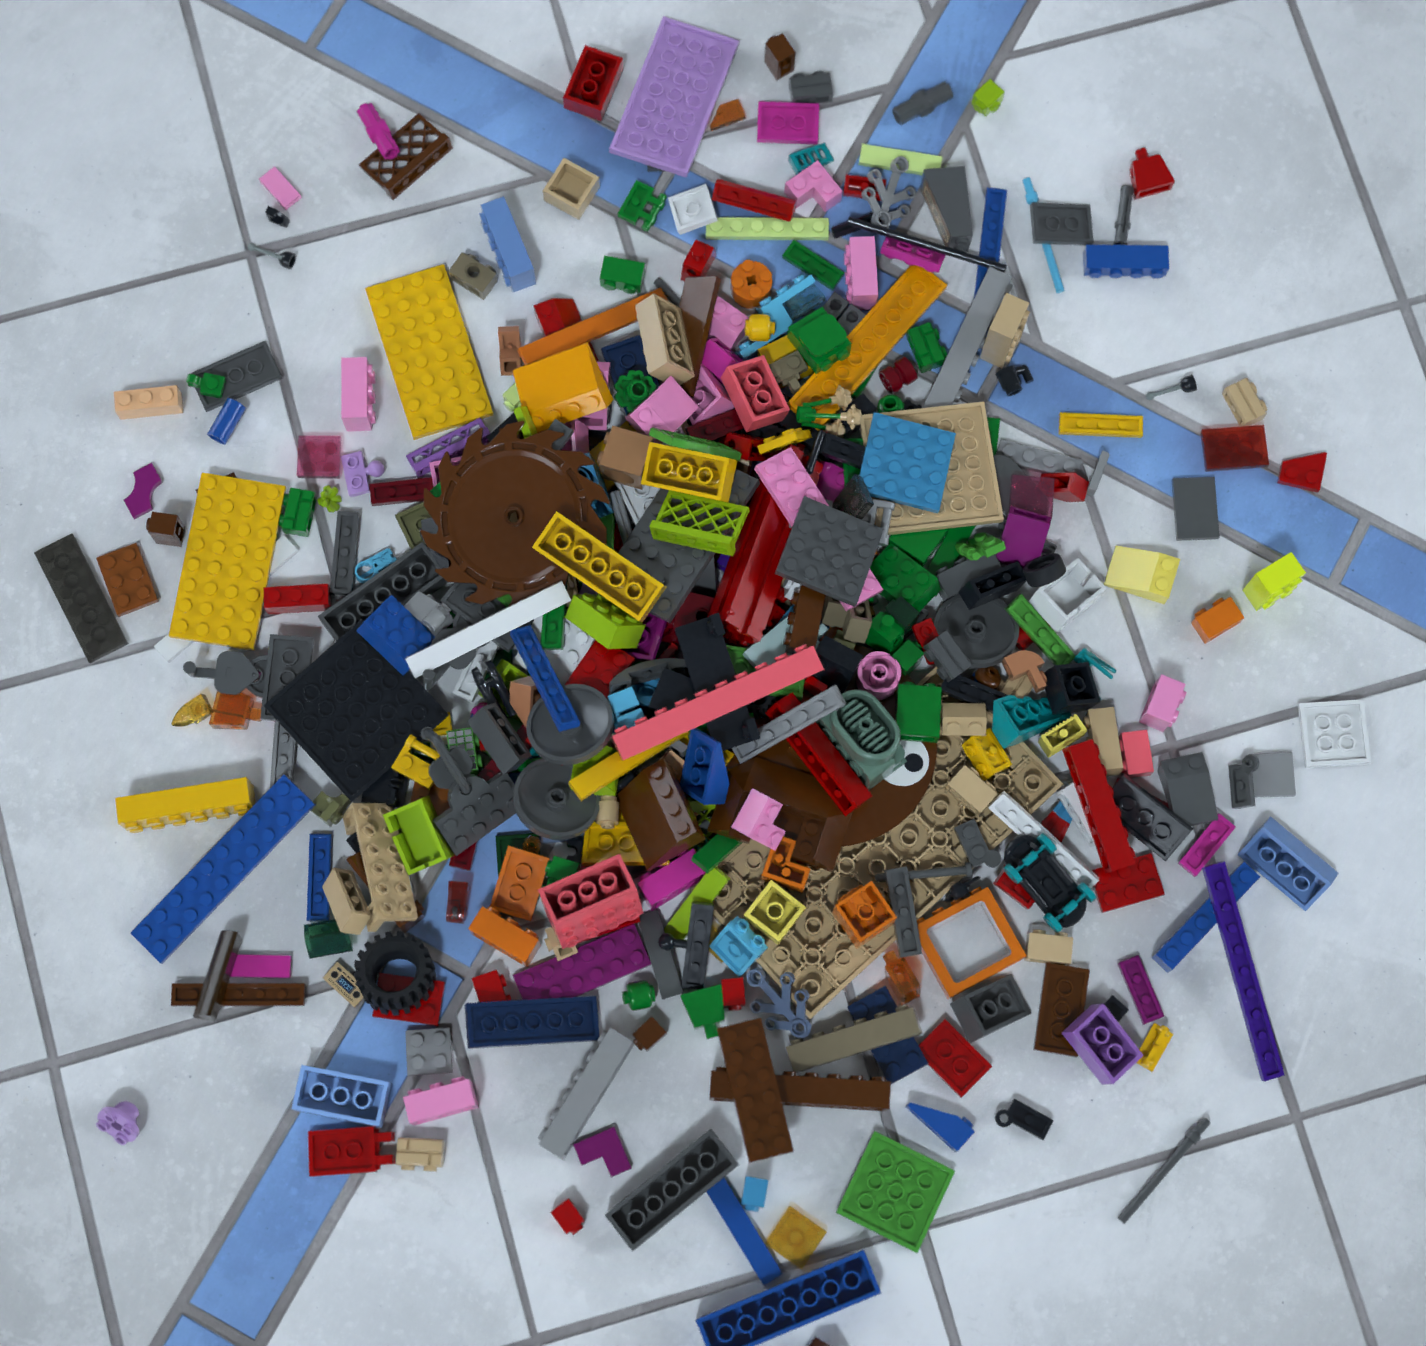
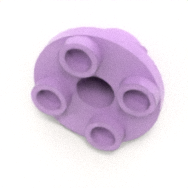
M127 1101L120 1102L115 1107H104L98 1114L96 1125L98 1129L114 1137L117 1143L125 1145L127 1142L134 1141L139 1135V1128L136 1124L139 1110L134 1104Z

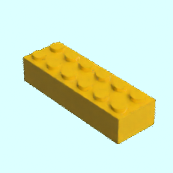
M557 511L532 546L536 551L642 623L667 588L664 584Z
M247 777L115 798L118 824L127 831H130V833H139L143 831V828L149 827L152 830L163 829L168 824L183 826L186 825L187 821L195 820V823H202L212 817L226 819L230 817V814L238 813V816H244L256 803L254 785Z

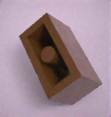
M783 33L770 37L765 43L764 62L776 80L793 72L796 52Z
M152 512L151 518L147 519L146 530H148L156 544L182 547L185 526L178 515Z

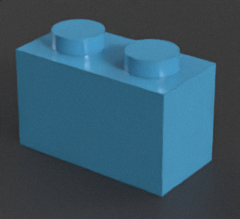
M745 1177L741 1205L745 1206V1210L759 1212V1208H764L768 1180Z

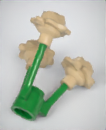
M838 385L835 395L830 396L829 399L810 403L803 402L802 406L797 407L796 418L797 423H801V426L821 429L826 433L843 438L846 429L841 421H847L851 430H853L855 425L861 424L862 413L861 410L856 409L855 404H852L851 409L847 412H841V414L816 413V409L812 407L828 403L831 405L837 404L843 411H846L852 401L851 392ZM816 418L837 419L831 425H820L811 422L815 421Z

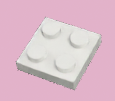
M706 184L668 197L679 235L718 221Z

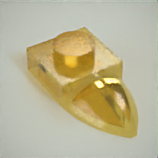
M200 694L184 704L175 714L171 723L172 726L183 727L192 723L198 724L212 715L214 712L206 695Z

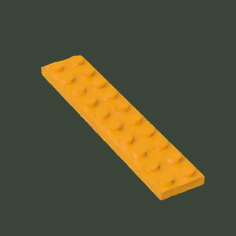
M917 265L910 266L847 336L848 340L852 343L850 355L843 361L835 362L827 371H821L817 374L814 372L787 402L789 409L797 413V407L802 406L803 402L810 403L829 399L830 396L835 395L838 385L851 392L850 395H852L906 335L907 330L915 325L946 290L948 285L923 267ZM830 403L812 407L816 409V413L835 414L840 409L837 404L831 405ZM816 418L815 421L811 422L825 425L831 418Z

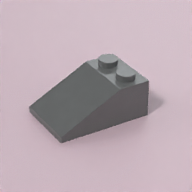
M1203 752L1160 761L1157 772L1169 809L1190 826L1217 821L1218 814Z
M1012 974L950 1003L969 1043L975 1042L1031 1014Z

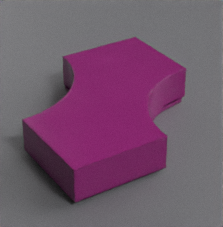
M152 463L133 472L135 486L132 493L124 499L134 520L153 510L151 503L152 494L162 484V480Z

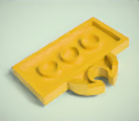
M620 809L619 824L615 825L613 829H603L601 825L594 822L585 831L581 862L583 866H593L618 854L621 855L625 866L645 865ZM669 860L661 865H669Z

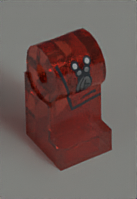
M449 881L446 922L464 924L468 908L470 884L467 882Z

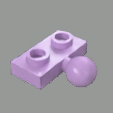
M361 451L341 456L349 496L355 497L370 493L368 475L380 477L384 473V465L380 461L375 460L366 467Z

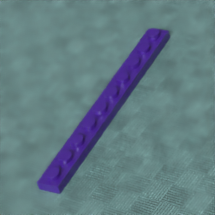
M1219 862L1202 867L1261 1081L1265 1082L1284 1076L1282 1063L1225 862Z

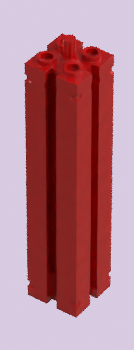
M790 444L781 450L768 454L766 460L791 447L805 468L809 456H803L805 448L803 444H797V446ZM818 461L815 464L813 473L809 474L816 486L820 478L819 474L824 467ZM760 477V485L752 496L748 516L735 544L736 551L729 558L708 614L709 617L719 612L725 630L723 635L724 641L729 645L745 647L747 643L754 644L761 641L762 631L766 627L783 577L774 573L791 531L789 522Z

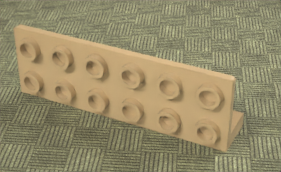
M352 803L343 814L346 835L357 833L372 900L368 906L372 915L366 924L368 932H376L384 921H416L418 918L409 876L392 838L399 834L398 830L390 833L383 817L384 814L393 811V807L387 806L386 803Z

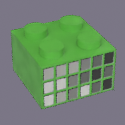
M472 728L446 731L448 749L450 750L454 747L465 749L473 761L470 774L478 775L484 769L481 754H478L480 750L479 738L472 731Z

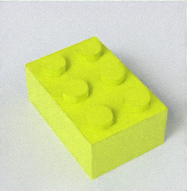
M1290 552L1257 572L1242 591L1256 611L1262 607L1266 610L1273 606L1280 597L1284 599L1292 594L1297 585L1303 582L1301 578L1306 572L1293 553Z

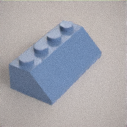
M1271 816L1238 853V856L1304 911L1332 885L1339 874Z

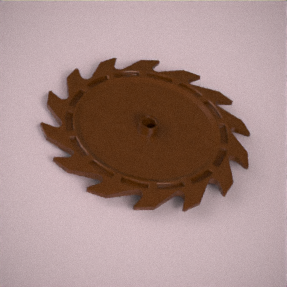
M524 421L507 424L488 445H483V428L481 427L467 438L459 465L454 466L449 452H445L438 466L441 496L436 498L427 488H424V507L438 526V532L436 534L424 530L420 532L427 547L451 561L449 568L435 569L436 573L447 582L477 585V591L465 598V601L483 605L505 595H511L512 601L509 604L511 606L559 581H562L564 586H566L570 573L532 548L556 511L607 545V528L592 508V502L598 500L610 504V501L602 486L579 474L581 466L595 465L594 461L579 451H563L552 448L555 441L565 436L564 433L547 429L525 439H519L518 433L525 423ZM518 512L520 515L519 520L514 523L511 522V514Z

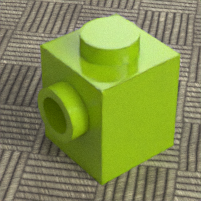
M989 79L973 94L971 104L978 113H982L986 117L990 112L994 113L998 110L1005 92Z

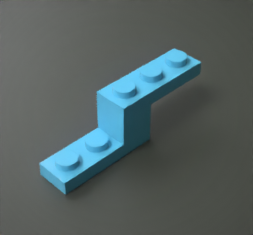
M804 274L797 276L793 279L794 283L789 287L784 285L776 291L777 295L772 298L768 296L759 302L760 306L756 308L758 314L769 315L771 322H775V334H771L768 341H744L738 346L739 350L735 352L736 355L741 359H745L787 331L788 327L794 324L782 304L816 282L812 275L804 276Z

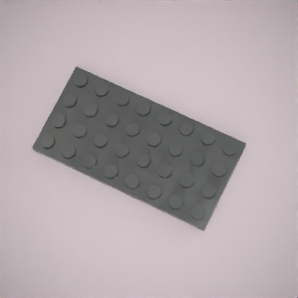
M735 469L729 503L746 506L760 485L759 480ZM660 488L618 554L667 587L649 613L671 623L715 555V552L653 539L649 526L652 520H656L669 491ZM672 498L670 506L673 508L681 504L682 501ZM698 503L688 506L691 512L702 508L701 504ZM717 507L709 510L711 516L722 512L721 508ZM686 508L675 512L677 518L689 514ZM706 512L695 517L698 523L708 518ZM733 512L729 514V517L731 520H734L738 518L741 513ZM671 514L663 518L662 522L669 523L675 519ZM726 517L716 520L715 523L719 527L728 523ZM692 519L681 523V525L690 527L694 525ZM712 523L701 527L702 531L707 532L715 529ZM731 528L722 531V535L727 536Z

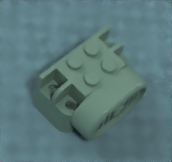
M850 690L842 694L846 705L819 719L816 723L869 791L904 765L907 760L904 758L905 750L900 744V729L893 717L878 699L869 692Z

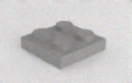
M450 1028L405 1031L408 1076L452 1073Z

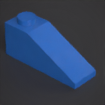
M909 1103L906 1106L914 1116L955 1153L959 1151L975 1132L972 1129L974 1125L965 1117L961 1119L959 1116L914 1103Z

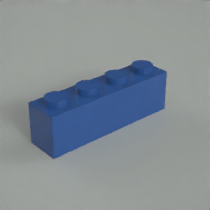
M1086 245L1083 251L1084 276H1090L1091 278H1099L1101 276H1110L1111 278H1120L1122 276H1130L1131 278H1141L1143 276H1151L1155 279L1166 276L1169 270L1168 245Z

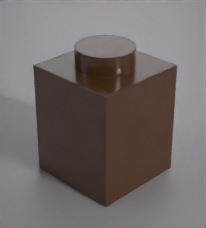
M651 1016L632 1034L635 1038L633 1043L640 1051L645 1049L648 1052L667 1035V1032Z

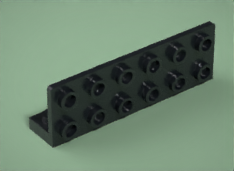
M719 612L707 618L675 628L695 693L707 689L708 692L715 690L714 685L724 680H727L728 683L736 680L734 677L736 674L723 638L725 630ZM746 705L706 723L710 737L721 743L722 751L761 738L754 717L750 718Z

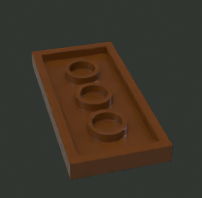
M1045 963L1033 1050L1078 1057L1077 1052L1063 1036L1062 1032L1084 1012L1089 969Z

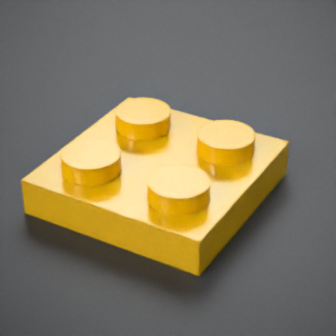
M793 428L782 432V435L764 439V444L757 447L760 454L772 453L790 444L795 445L810 439L812 435L810 430Z

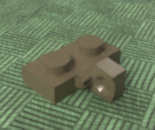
M798 350L769 364L778 385H788L792 394H795L801 388L798 379H800L799 374L807 371L808 367Z

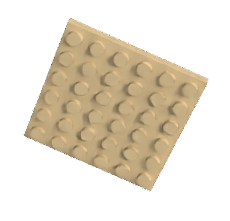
M984 402L880 413L956 433L938 514L895 503V509L891 513L888 535L1003 522L1004 517ZM873 414L862 415L860 430L863 446L865 447ZM871 497V499L887 501V500H883V499ZM877 508L875 526L881 527L883 509Z

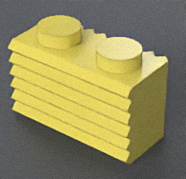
M1074 714L1069 719L1056 725L1055 728L1052 727L1048 732L1041 734L1038 744L1049 758L1083 737L1087 729L1078 715Z

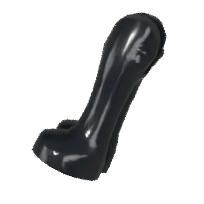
M490 660L484 662L487 672L490 674V677L485 680L477 666L471 670L473 679L487 705L496 702L504 716L508 719L492 691V688H495L508 716L516 715L517 713L510 704L509 690L496 666Z

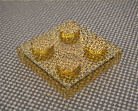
M789 1206L765 1244L802 1270L827 1231Z

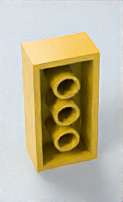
M649 442L641 484L729 503L737 460Z

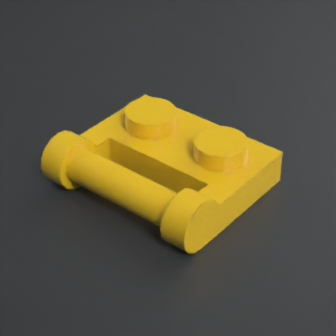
M410 734L391 768L430 790L434 783L428 773L430 764L409 752L413 747L434 760L440 756L436 750L416 740L417 737Z

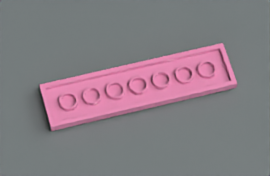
M791 447L755 466L754 470L791 527L804 496L829 506ZM870 569L857 605L883 590ZM840 601L845 611L854 608V606Z

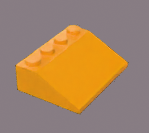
M588 342L512 370L521 406H527L537 433L547 430L555 419L561 423H566L606 409L613 401V397Z

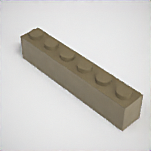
M908 1005L895 1008V1013L889 1015L887 1011L875 1014V1019L870 1021L862 1018L853 1021L854 1026L846 1028L844 1024L832 1028V1033L824 1034V1031L812 1034V1039L806 1041L803 1038L790 1041L791 1045L787 1046L786 1050L793 1072L799 1073L923 1034L915 1008H909Z

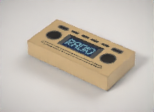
M337 962L323 977L354 1008L364 999L357 986L355 977L340 963Z

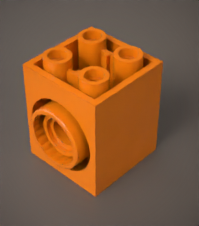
M872 881L864 886L861 884L847 892L837 900L838 904L834 906L832 914L856 949L892 926L897 919Z

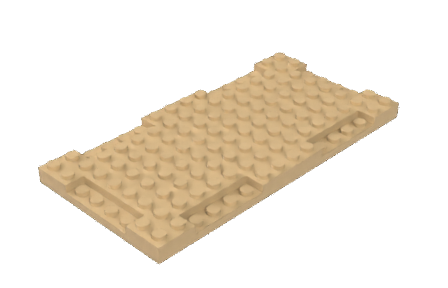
M936 666L916 685L923 686L924 684L931 683L935 684L936 687H941L944 680L937 674L936 669L938 668ZM941 693V713L942 703L966 702ZM986 711V729L990 728L992 730L993 714ZM941 715L940 737L937 742V757L932 779L926 793L911 814L892 830L875 839L851 846H842L833 872L806 863H798L796 860L791 859L790 862L810 868L803 893L780 887L806 906V909L779 945L749 923V928L756 935L762 936L765 944L768 946V949L756 962L780 987V990L782 991L780 976L785 972H791L795 977L794 983L791 984L792 1003L797 1007L794 994L798 990L806 989L809 992V999L806 1001L805 1017L809 1021L896 941L894 926L892 925L856 949L832 914L834 906L838 904V899L861 884L864 886L872 881L890 906L886 882H876V874L884 873V870L907 867L908 871L965 866V862L969 861L954 831V827L972 819H975L989 850H994L1013 832L988 806L977 816L946 789L947 784L964 765L968 768L972 767L975 769L962 748V744L972 736L942 735ZM1024 742L1003 749L1012 765L986 781L996 788V797L1005 791L1032 815L1063 786V783ZM752 838L749 844L742 843L716 866L731 878L713 901V917L724 927L737 916L740 919H744L746 911L769 883L761 880V876L771 848ZM966 874L909 880L916 921L950 891L949 888L961 881ZM785 976V981L790 983V978ZM799 993V997L804 1000V994Z

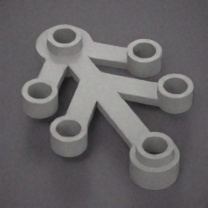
M902 156L895 158L891 162L890 168L892 173L887 189L883 184L882 175L878 169H873L867 174L868 180L875 184L882 201L880 208L875 198V190L872 187H867L861 193L862 198L869 202L872 209V224L889 228L892 220L905 218L910 214V208L907 205H901L895 211L888 213L890 205L902 200H911L916 196V191L913 187H907L902 192L894 195L900 174L906 172L909 168L907 159Z

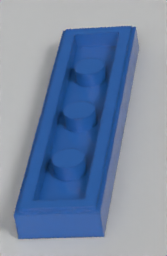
M332 834L309 835L307 921H329L330 905L322 886L331 873Z

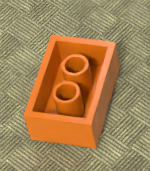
M482 906L468 928L470 933L528 968L541 947L538 935L529 929L523 931L520 929L519 923L509 917L506 920L501 918L500 912L491 906L487 909Z

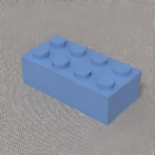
M504 196L481 204L482 213H479L484 233H487L490 248L496 255L497 265L499 269H502L506 286H510L514 293L535 285L533 265Z

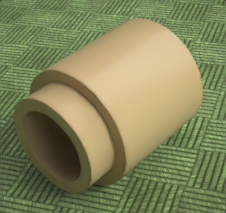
M601 796L597 824L601 825L603 829H613L615 825L619 824V802H617L616 796Z

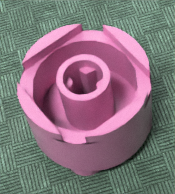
M876 651L869 653L858 666L856 673L858 690L869 692L878 700H884L892 696L901 678V667L898 661L886 652Z

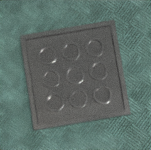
M804 496L774 574L855 607L884 529Z

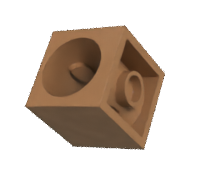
M612 425L611 431H607L604 438V444H606L604 452L600 451L597 460L602 479L643 490L644 485L641 484L645 460L649 442L654 443V438Z

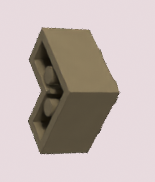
M826 595L821 622L828 627L842 628L844 639L852 643H865L872 624L869 600L845 611L839 600Z

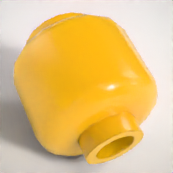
M752 314L749 316V319H745V336H748L750 341H768L771 334H775V322H771L769 315Z

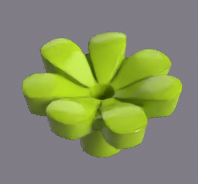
M330 485L323 487L321 497L318 498V504L322 507H327L328 512H335L340 509L338 502H342V498L340 495L336 496L338 488H331Z

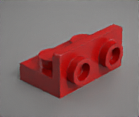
M929 618L912 626L916 639L924 653L923 647L939 636L934 623ZM925 657L928 665L934 664V662H929Z

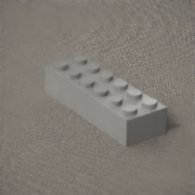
M612 1028L608 1032L605 1030L602 1032L597 1041L600 1044L596 1051L591 1050L586 1059L588 1065L584 1070L580 1069L574 1078L575 1086L573 1089H567L562 1098L564 1104L561 1109L556 1108L550 1117L553 1122L549 1128L544 1127L538 1137L541 1140L539 1143L541 1147L562 1160L569 1153L634 1046L633 1041Z

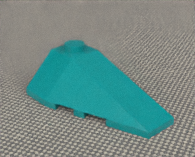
M1008 695L993 702L992 731L1003 749L1062 723L1069 719L1071 714L1053 715L1048 698L1036 700L1031 699L1029 696L1016 698L1015 695Z

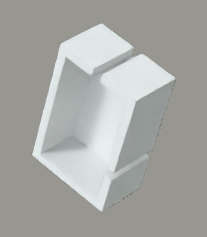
M1079 558L1066 567V572L1062 577L1050 584L1041 586L1028 601L1057 633L1093 605L1107 589L1095 575L1082 587V582L1091 571Z

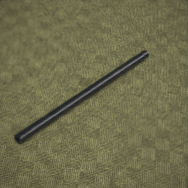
M849 217L847 225L986 268L992 267L1005 273L1007 265L856 218Z

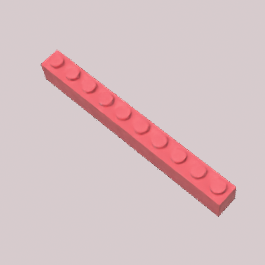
M804 644L794 649L795 654L787 656V653L775 657V663L768 665L767 662L755 666V672L748 674L747 671L735 675V681L728 683L727 680L715 684V690L708 692L707 689L695 693V699L688 701L687 698L677 701L674 703L675 708L667 710V707L657 710L654 712L656 716L647 719L644 716L634 721L635 726L627 728L624 725L615 729V735L611 736L621 760L630 758L824 670L814 646L807 647Z

